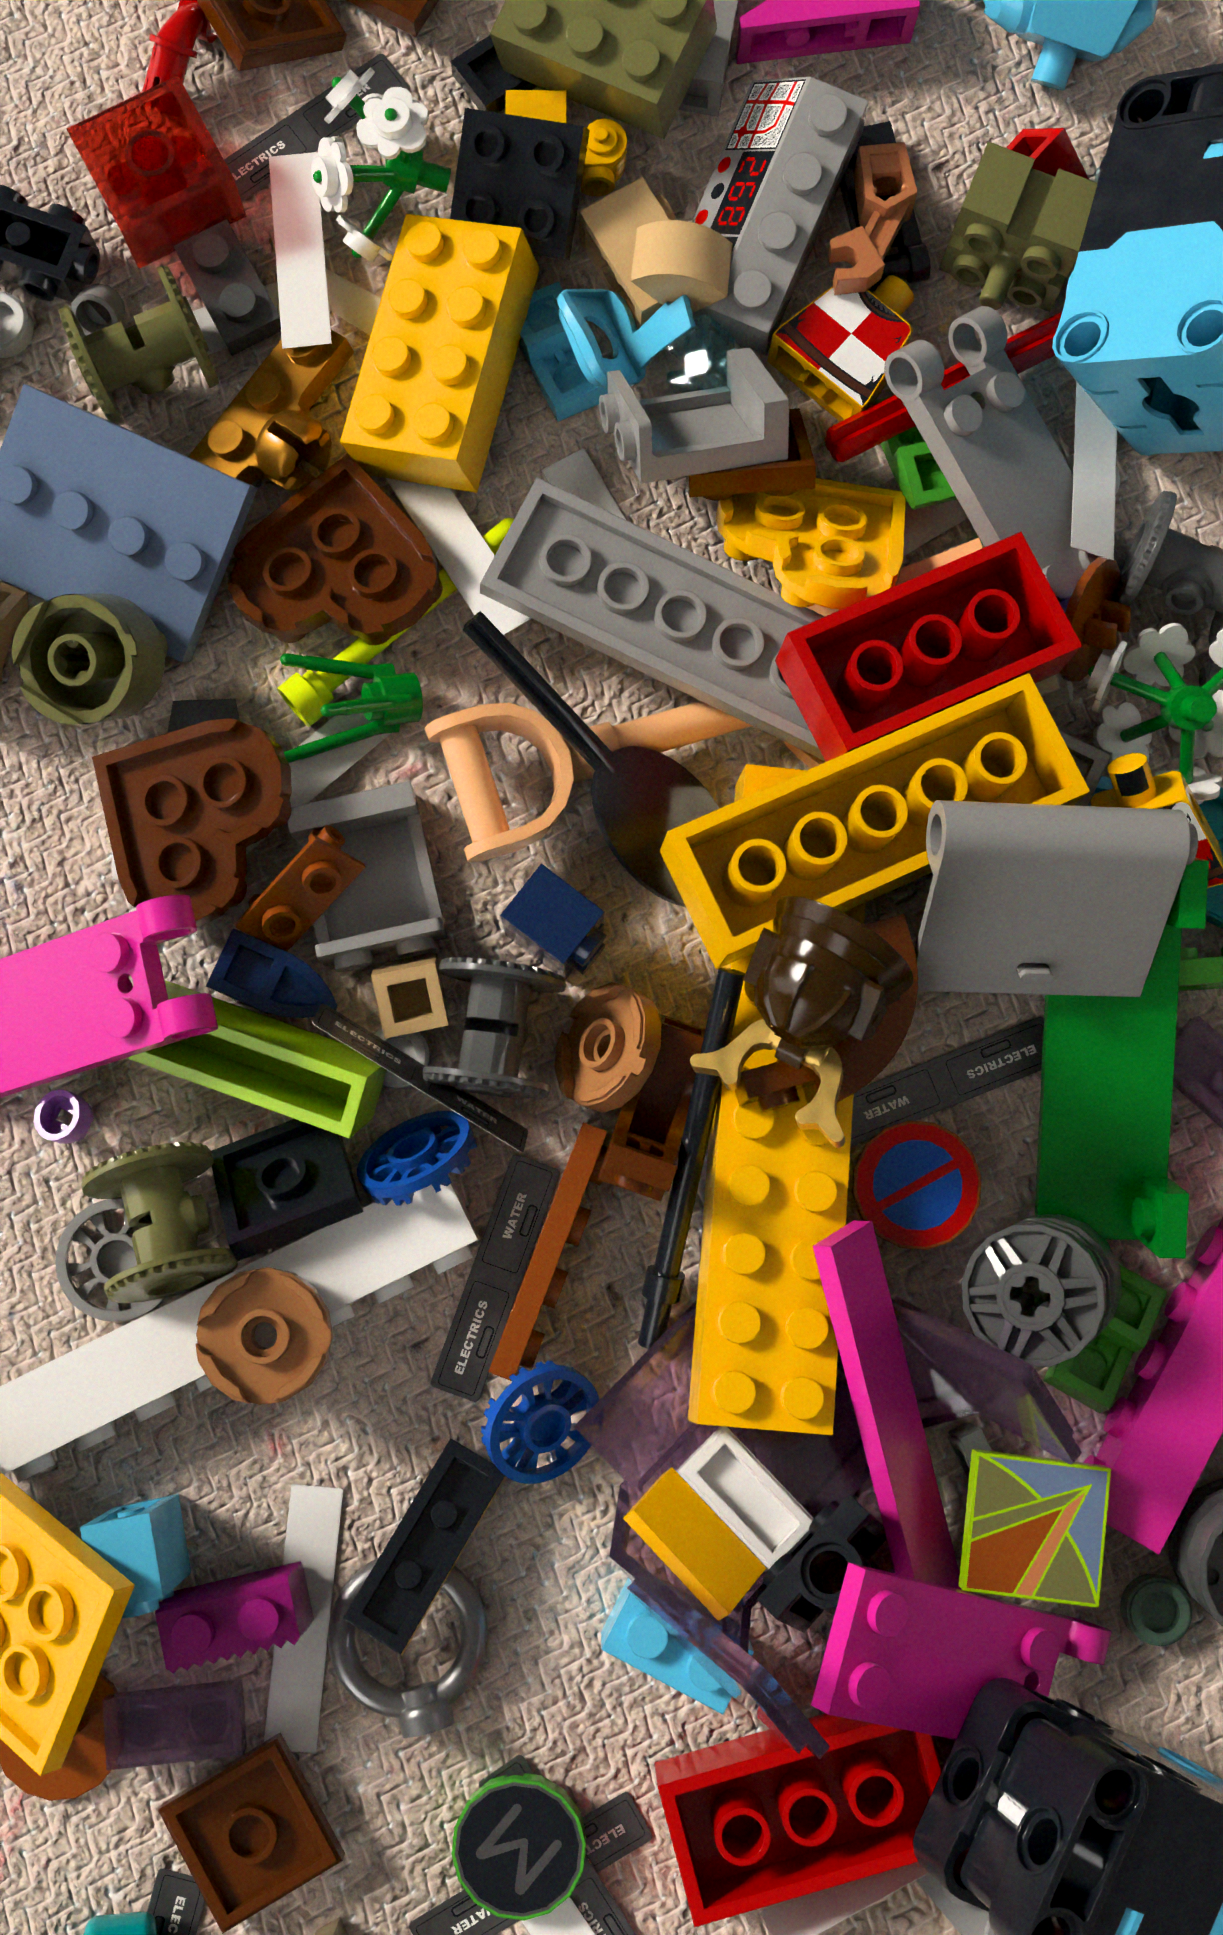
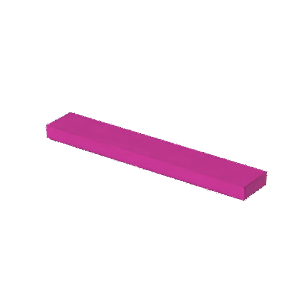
M853 1220L813 1245V1250L895 1573L962 1590L958 1586L960 1573L872 1221Z

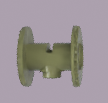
M160 266L156 269L170 301L133 316L136 325L126 329L122 321L85 335L70 305L67 304L59 309L60 319L70 342V348L92 395L96 398L108 421L119 426L124 425V421L113 396V391L131 384L132 386L139 387L143 394L161 392L174 382L172 372L175 366L195 357L209 388L219 384L217 373L207 353L210 350L186 296H182L168 266Z
M177 1142L140 1148L109 1158V1160L92 1167L82 1177L81 1186L84 1195L95 1199L122 1198L128 1226L143 1227L135 1231L131 1238L137 1266L113 1276L104 1285L105 1294L111 1302L138 1303L183 1294L201 1288L234 1272V1269L237 1268L238 1261L231 1249L207 1248L198 1250L197 1246L198 1235L209 1233L208 1211L203 1196L201 1194L190 1196L188 1191H184L183 1183L201 1175L213 1165V1155L208 1146L194 1142Z

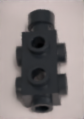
M0 185V246L3 244H10L11 246L10 250L0 247V278L19 284L25 292L44 301H53L57 297L73 302L80 291L84 289L85 284L90 285L95 280L100 265L99 249L88 227L85 225V220L74 210L60 204H51L47 212L30 207L26 198L12 188Z

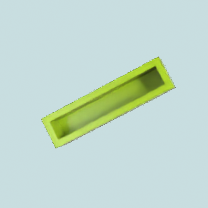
M164 980L168 1000L186 995L201 994L195 990ZM212 997L218 1023L217 1030L127 1057V1059L349 1139L373 1119L387 1072L386 1069L344 1043Z

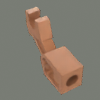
M905 142L859 146L853 177L859 224L862 226L830 240L827 253L829 264L844 261L853 266L851 268L835 269L832 282L834 295L865 292L881 280L885 266L883 261L901 225L911 218L918 192ZM895 195V196L889 197L886 201H884L883 199L877 197V196Z

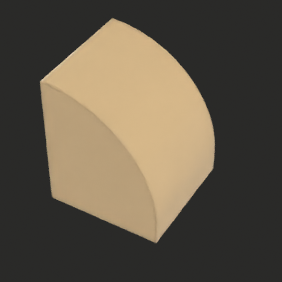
M663 220L644 224L637 227L631 282L662 305L666 302L672 303L680 296L687 295L690 299L692 312L694 313L727 297L733 243L715 230L693 222Z
M437 952L374 965L371 979L385 1039L449 1026L442 976L438 972L439 961Z

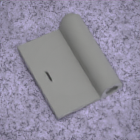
M936 800L931 807L926 830L927 857L933 878L915 946L918 991L1140 997L1185 867L1194 861L1197 854L1198 834L1195 826L1188 823L1187 817L1182 810Z

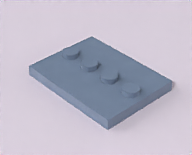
M23 384L0 448V579L46 601L65 594L104 593L126 598L139 606L151 618L156 628L164 634L168 644L167 656L180 662H191L258 488L42 390Z

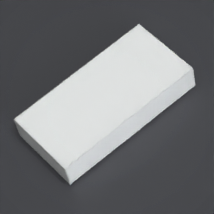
M720 1426L676 1471L766 1567V1571L785 1553L793 1552L810 1534L809 1526L814 1518L728 1427Z

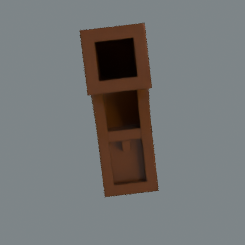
M904 914L865 924L866 927L887 941L904 958L912 971L914 982L900 996V1000L887 1006V1012L871 1039L861 1041L851 1036L843 1042L832 1046L838 1053L843 1068V1081L837 1103L866 1086L884 1070L899 1050L910 1028L918 994V969L912 938ZM783 1061L741 1072L740 1084L735 1090L739 1106L757 1101L760 1112H766L799 1102L797 1090L802 1088L807 1104L810 1103L818 1092L821 1080L812 1069L804 1065L798 1070Z
M659 1014L662 1023L661 1047L653 1071L639 1093L620 1108L598 1180L662 1201L664 1192H669L678 1167L679 1147L696 1075L690 1063V1058L694 1054H700L705 1029Z

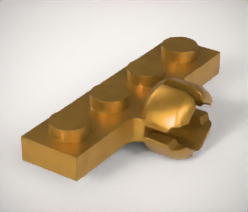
M331 330L332 344L282 349L281 339L188 457L250 485L257 479H270L288 491L303 489L316 477L297 467L301 460L306 461L321 471H325L331 457L332 442L330 435L322 428V424L308 416V413L317 399L354 354V350L348 340Z

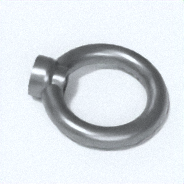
M377 1558L362 1567L350 1578L334 1604L328 1630L329 1652L334 1670L349 1694L363 1706L381 1715L399 1718L403 1738L422 1736L442 1730L455 1723L451 1704L471 1685L485 1657L488 1625L483 1602L469 1578L459 1568L454 1566L441 1588L453 1602L461 1624V1642L453 1664L437 1681L419 1684L404 1690L385 1686L374 1679L364 1668L356 1650L355 1626L343 1619L377 1562Z

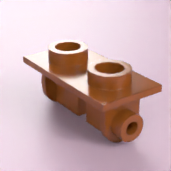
M326 825L322 830L313 829L308 835L309 842L261 894H254L249 899V908L234 923L235 928L284 951H288L366 868L365 863L341 850L345 843V838L336 828Z

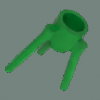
M284 653L280 657L281 663L285 666L372 680V682L362 685L361 699L324 704L320 712L325 717L364 713L365 718L373 722L285 751L284 754L288 763L303 760L378 734L397 733L400 731V724L419 722L422 717L423 698L417 676L414 672L396 674L393 663L369 665Z

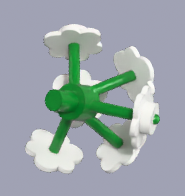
M370 67L360 79L351 69L343 78H333V89L325 98L334 108L324 120L328 124L331 123L348 104L361 118L356 126L359 141L366 148L379 152L385 159V164L349 165L346 161L343 139L340 136L323 137L319 142L318 152L315 153L312 159L311 180L324 210L327 212L336 211L338 213L347 210V195L351 194L353 183L383 182L384 185L390 187L364 230L358 228L341 215H338L336 219L348 231L342 241L352 249V255L355 258L364 257L373 263L378 254L389 261L393 260L394 254L374 238L402 193L406 191L414 194L417 185L446 193L451 168L422 160L424 153L422 148L427 140V134L423 125L427 123L429 113L426 106L415 97H412L406 88L391 87L385 91L384 95L372 93L366 95L363 99L358 96L357 93L375 73Z
M1171 623L1165 625L1159 631L1154 628H1147L1138 635L1137 645L1131 646L1126 650L1128 642L1121 641L1113 657L1105 654L1100 655L1096 665H1092L1088 669L1090 679L1087 690L1096 693L1091 710L1097 713L1103 705L1111 686L1160 704L1161 714L1141 722L1140 712L1132 703H1122L1116 708L1112 706L1104 707L1100 710L1098 716L1101 725L1097 726L1093 731V742L1097 749L1110 754L1109 764L1116 758L1130 753H1142L1146 755L1149 762V751L1146 745L1151 742L1152 732L1169 726L1171 738L1180 744L1179 768L1175 771L1183 774L1198 805H1200L1205 800L1219 797L1220 786L1222 785L1221 776L1206 774L1205 770L1193 766L1194 759H1202L1208 753L1213 757L1223 758V690H1219L1223 687V629L1217 633V640L1209 647L1211 659L1222 669L1200 687L1186 685L1182 679L1184 673L1183 664L1190 662L1195 655V649L1191 643L1187 642L1188 633L1184 626L1178 623ZM1121 662L1127 672L1134 674V679L1117 673ZM1156 682L1161 686H1171V689L1166 692L1151 685ZM1165 770V771H1159V772L1155 773V776L1160 775V774H1164V773H1167V772H1170V771H1167V770Z

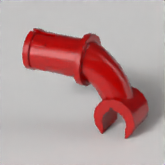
M180 0L178 10L166 21L156 35L150 33L149 40L155 43L143 90L140 91L139 98L147 102L152 101L154 105L174 112H178V102L190 57L197 58L198 52L193 50L196 38L208 43H213L218 38V35L211 32L210 22L197 0Z

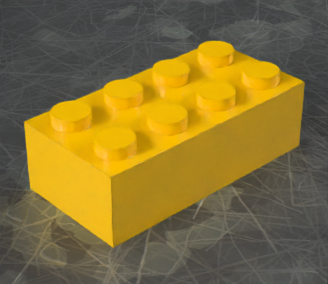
M413 214L405 215L340 439V443L351 458L369 476L474 493L478 492L521 338L520 333L526 320L540 270L522 228Z

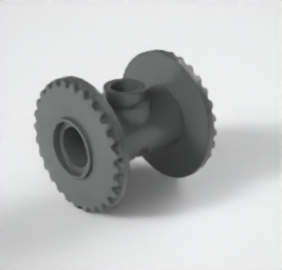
M1163 491L1152 504L1131 544L1123 564L1122 576L1120 578L1121 584L1114 602L1130 607L1143 584L1161 590L1165 598V604L1176 613L1190 615L1197 613L1202 607L1214 610L1215 614L1211 623L1208 640L1209 645L1217 640V633L1223 629V549L1214 545H1204L1200 543L1199 539L1170 529L1169 526L1175 510L1177 494L1171 491Z
M470 957L442 959L438 969L440 974L471 983L458 1069L433 1066L423 1067V1080L482 1095L507 1098H548L551 1085L518 1078L522 1048L525 1046L528 1037L526 1019L530 993L564 992L566 989V979L564 976L529 965L493 959Z

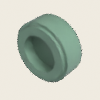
M1145 1574L1133 1579L1123 1591L1120 1601L1122 1619L1126 1627L1142 1641L1154 1646H1167L1180 1640L1188 1631L1192 1621L1191 1602L1186 1592L1172 1580L1159 1574Z

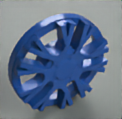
M435 1111L406 1120L380 1136L365 1151L357 1166L358 1180L363 1189L372 1196L375 1203H381L382 1205H387L392 1199L396 1206L402 1205L404 1201L406 1204H410L413 1201L414 1192L430 1185L433 1186L437 1193L441 1191L440 1184L448 1186L452 1183L448 1173L462 1174L465 1171L464 1167H469L471 1164L467 1154L469 1150L477 1147L473 1130L466 1118L453 1111ZM440 1126H449V1127H447L446 1129H444V1130L442 1131V1129H441ZM390 1148V1150L388 1151V1154H383L385 1151H387V1150Z
M547 1361L546 1364L537 1362L536 1369L531 1371L523 1367L519 1369L518 1375H510L509 1378L512 1383L501 1393L497 1400L490 1398L488 1402L490 1408H486L484 1412L488 1420L486 1426H481V1433L484 1435L481 1437L482 1443L486 1446L491 1461L507 1478L519 1483H542L567 1472L586 1454L595 1439L600 1424L601 1404L598 1393L592 1383L573 1367L556 1365L553 1361ZM563 1380L558 1388L551 1393L553 1381ZM537 1385L539 1394L534 1396L533 1387ZM522 1395L521 1403L518 1406L511 1407ZM587 1409L584 1424L571 1423V1415ZM503 1421H514V1423H512V1424H510V1423H504V1424H502ZM567 1436L575 1441L569 1450L561 1445ZM514 1437L512 1442L501 1452L500 1443ZM550 1452L553 1462L537 1468L539 1453Z

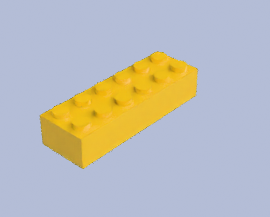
M1027 673L669 830L660 848V853L717 970L753 954L763 928L773 932L776 904L783 897L807 898L843 913L932 873L927 857L926 830L928 816L936 800L1073 806L1088 794L1090 790L1030 673Z

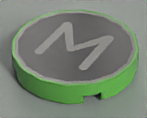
M524 1773L523 1776L512 1775L506 1777V1774L490 1779L469 1797L454 1827L451 1855L458 1881L475 1904L497 1917L528 1920L549 1914L571 1896L583 1873L587 1839L581 1811L564 1788L542 1775Z

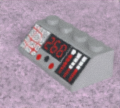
M814 77L752 80L692 220L693 223L715 230L733 243L727 297L694 312L693 319L697 327L767 355L772 335L781 323L863 133L869 100Z

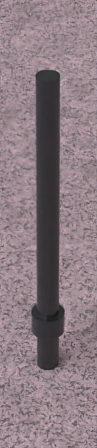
M730 968L718 969L700 1054L717 1051L730 1043L745 973ZM696 1073L679 1149L678 1167L671 1186L654 1265L647 1267L642 1295L647 1298L638 1344L646 1349L661 1350L663 1348L672 1304L680 1302L685 1274L680 1271L720 1091L722 1081L720 1076Z

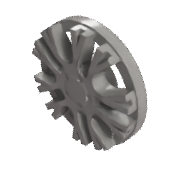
M121 1198L103 1200L79 1212L63 1231L57 1246L55 1260L57 1278L68 1300L80 1311L93 1318L114 1322L143 1316L155 1309L165 1299L131 1303V1309L122 1310L121 1303L111 1302V1300H108L105 1309L87 1300L99 1283L105 1284L113 1276L137 1266L131 1239L132 1235L129 1234L133 1227L128 1226L123 1199ZM124 1209V1226L118 1233H113L109 1229L104 1211ZM88 1220L104 1235L98 1242L82 1227ZM72 1241L83 1243L90 1247L92 1252L88 1262L68 1263ZM91 1268L96 1278L76 1288L71 1278Z

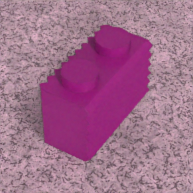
M301 1561L176 1590L172 1597L159 1602L160 1608L155 1610L165 1667L173 1674L180 1667L188 1671L194 1664L200 1668L207 1661L215 1664L221 1657L228 1661L234 1654L241 1658L247 1651L255 1655L260 1648L268 1652L274 1644L279 1648H282L287 1641L295 1645L314 1620Z

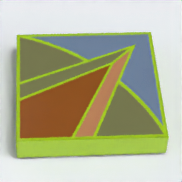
M972 1449L958 1586L963 1591L1099 1608L1111 1468L1105 1465Z

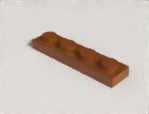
M584 1122L582 1123L489 1368V1373L510 1380L509 1376L512 1374L516 1375L519 1367H524L529 1371L533 1368L545 1333L533 1329L542 1304L555 1309L568 1275V1271L557 1268L565 1243L578 1247L592 1210L581 1207L580 1204L588 1182L599 1186L603 1182L598 1180L607 1147L603 1145L607 1131Z

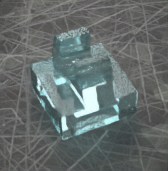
M708 313L695 316L693 319L696 326L667 346V351L678 360L685 359V366L681 370L667 373V381L677 390L684 393L727 386V351L735 350V338Z

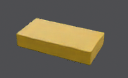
M673 1467L663 1473L623 1517L630 1527L718 1621L733 1611L766 1569L762 1562Z

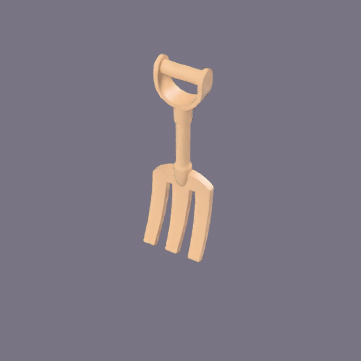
M976 538L955 548L901 568L897 585L984 548V545L980 538ZM816 604L806 607L823 616L841 610ZM698 701L614 726L608 721L589 728L611 751L634 746L649 748L661 753L754 726L703 701ZM509 702L483 704L460 710L435 719L425 727L428 740L434 743H441L473 842L464 848L468 862H480L513 853L542 839L566 807L572 784L593 778L595 772L554 726L537 711ZM506 731L524 737L541 751L551 769L553 795L550 805L541 817L522 827L510 830L479 732ZM783 741L796 757L810 768L826 762Z

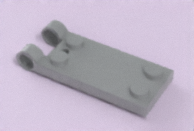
M980 306L955 319L951 323L948 332L949 345L954 356L965 365L971 376L944 390L941 385L944 377V365L939 352L931 343L925 340H916L894 351L887 357L884 366L885 378L891 391L902 400L984 547L1022 532L1061 607L1066 612L1077 582L1087 567L1099 556L1071 547L1073 473L1004 351L1007 343V329L1002 317L993 308ZM974 328L976 329L981 338L982 345L979 343L975 336ZM912 366L914 367L917 376L913 372ZM1114 549V560L1120 569L1121 578L1123 563Z

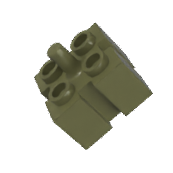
M988 141L938 270L951 274L955 280L966 286L979 287L984 285L979 297V302L982 306L998 310L1003 306L1005 298L1008 296L1013 303L1021 307L1040 308L1050 312L1066 277H1068L1077 260L1098 183L1060 168L1055 177L1032 168L1035 159Z

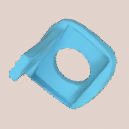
M566 289L556 299L559 306L558 315L578 365L589 383L598 387L607 388V372L615 370L622 372L629 386L638 384L645 377L646 367L653 358L696 326L690 299L687 295L680 296L672 303L666 302L639 329L626 300L614 291ZM586 321L593 322L607 335L612 344L613 359L602 357L597 340Z

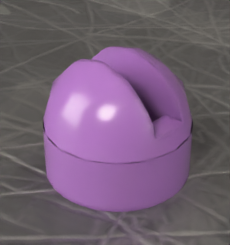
M63 1089L47 1093L39 1101L34 1113V1125L40 1136L59 1144H72L84 1139L94 1119L92 1108L84 1098ZM61 1109L73 1115L70 1125L56 1120Z

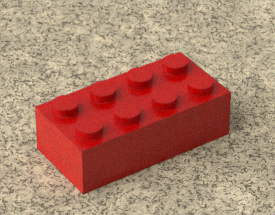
M1019 532L788 632L775 662L827 762L1027 673H1030L1034 683L1056 675L1080 650L1082 644L1022 532Z
M824 1713L654 1762L657 1786L694 1927L918 1862L913 1849L915 1831L941 1775L931 1735Z

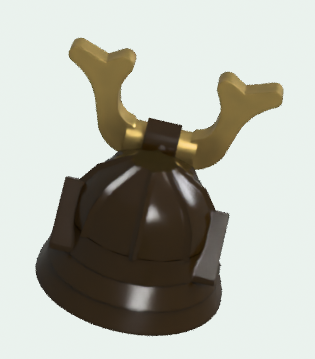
M795 896L783 897L776 904L773 932L763 928L743 979L754 985L755 1006L763 1019L752 1023L727 1046L714 1052L692 1055L690 1063L696 1073L720 1076L725 1087L730 1091L736 1090L739 1087L740 1074L745 1062L758 1050L774 1049L776 1050L775 1058L799 1070L804 1065L812 1069L820 1078L821 1083L812 1101L796 1112L797 1125L800 1129L804 1130L819 1129L834 1147L840 1148L845 1144V1136L836 1118V1105L843 1081V1068L841 1059L832 1046L843 1042L851 1036L861 1041L871 1039L887 1012V1006L900 1000V996L912 986L914 982L913 974L904 958L887 941L859 921L839 910L814 900Z

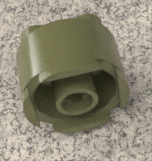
M104 593L65 594L33 606L19 623L12 643L13 665L18 664L20 675L24 685H20V688L26 700L45 717L66 725L92 724L129 718L135 715L152 700L158 691L164 674L165 657L168 652V644L164 634L156 628L151 618L139 606L126 598Z

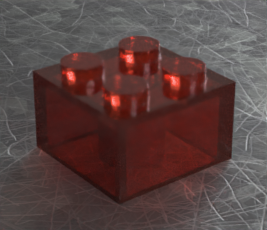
M178 75L67 128L90 179L138 269L175 252L174 245L226 219L232 224L247 217L234 177Z

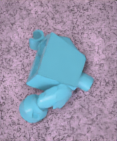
M975 0L984 1L986 6L984 13L1004 30L1016 34V36L1024 40L1042 45L1031 81L1062 91L1065 90L1076 58L1095 62L1106 59L1109 54L1120 53L1152 25L1159 0Z

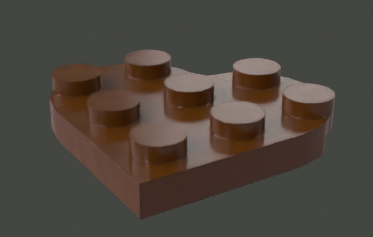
M348 453L254 526L244 536L233 551L237 560L231 572L232 583H228V590L244 618L262 632L274 634L284 643L297 642L304 638L306 634L332 622L347 634L360 637L366 644L380 645L389 640L391 636L416 624L432 604L440 598L443 591L438 573V562L422 532Z
M232 718L207 720L92 757L118 880L127 901L133 907L158 897L189 895L197 927H202L223 916L229 908L235 907L243 901L247 892L245 880L247 874L246 847L267 837L273 829L285 825L290 818L292 810L290 803L292 794L291 768L282 747L276 742L271 733Z

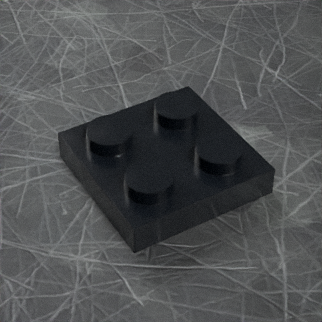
M292 1119L211 1151L214 1159L211 1167L228 1246L237 1261L364 1212L341 1135Z

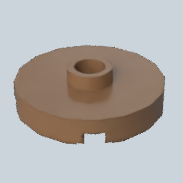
M611 982L594 988L575 1005L569 1017L576 1020L572 1024L569 1034L561 1032L555 1054V1073L559 1088L567 1098L574 1100L579 1106L602 1113L622 1107L639 1093L653 1071L661 1047L662 1023L656 1004L642 991Z
M271 1267L239 1272L218 1285L201 1307L197 1321V1343L195 1345L198 1362L210 1383L232 1400L259 1405L283 1402L312 1385L327 1364L333 1340L330 1311L317 1289L296 1273ZM262 1322L270 1323L277 1331V1340L270 1348L262 1347L255 1338L256 1328Z

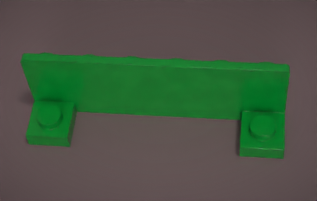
M1196 857L1191 864L1185 867L1140 997L1045 995L1035 1215H1066L1087 1223L1105 1240H1139L1158 1258L1186 1259L1189 1193L1168 1178L1182 928L1205 929L1209 860Z

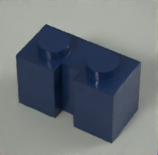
M542 863L500 915L505 935L551 971L564 976L565 979L568 978L574 969L582 975L585 974L606 946L603 941L607 935L603 933L604 924L602 923L605 912Z

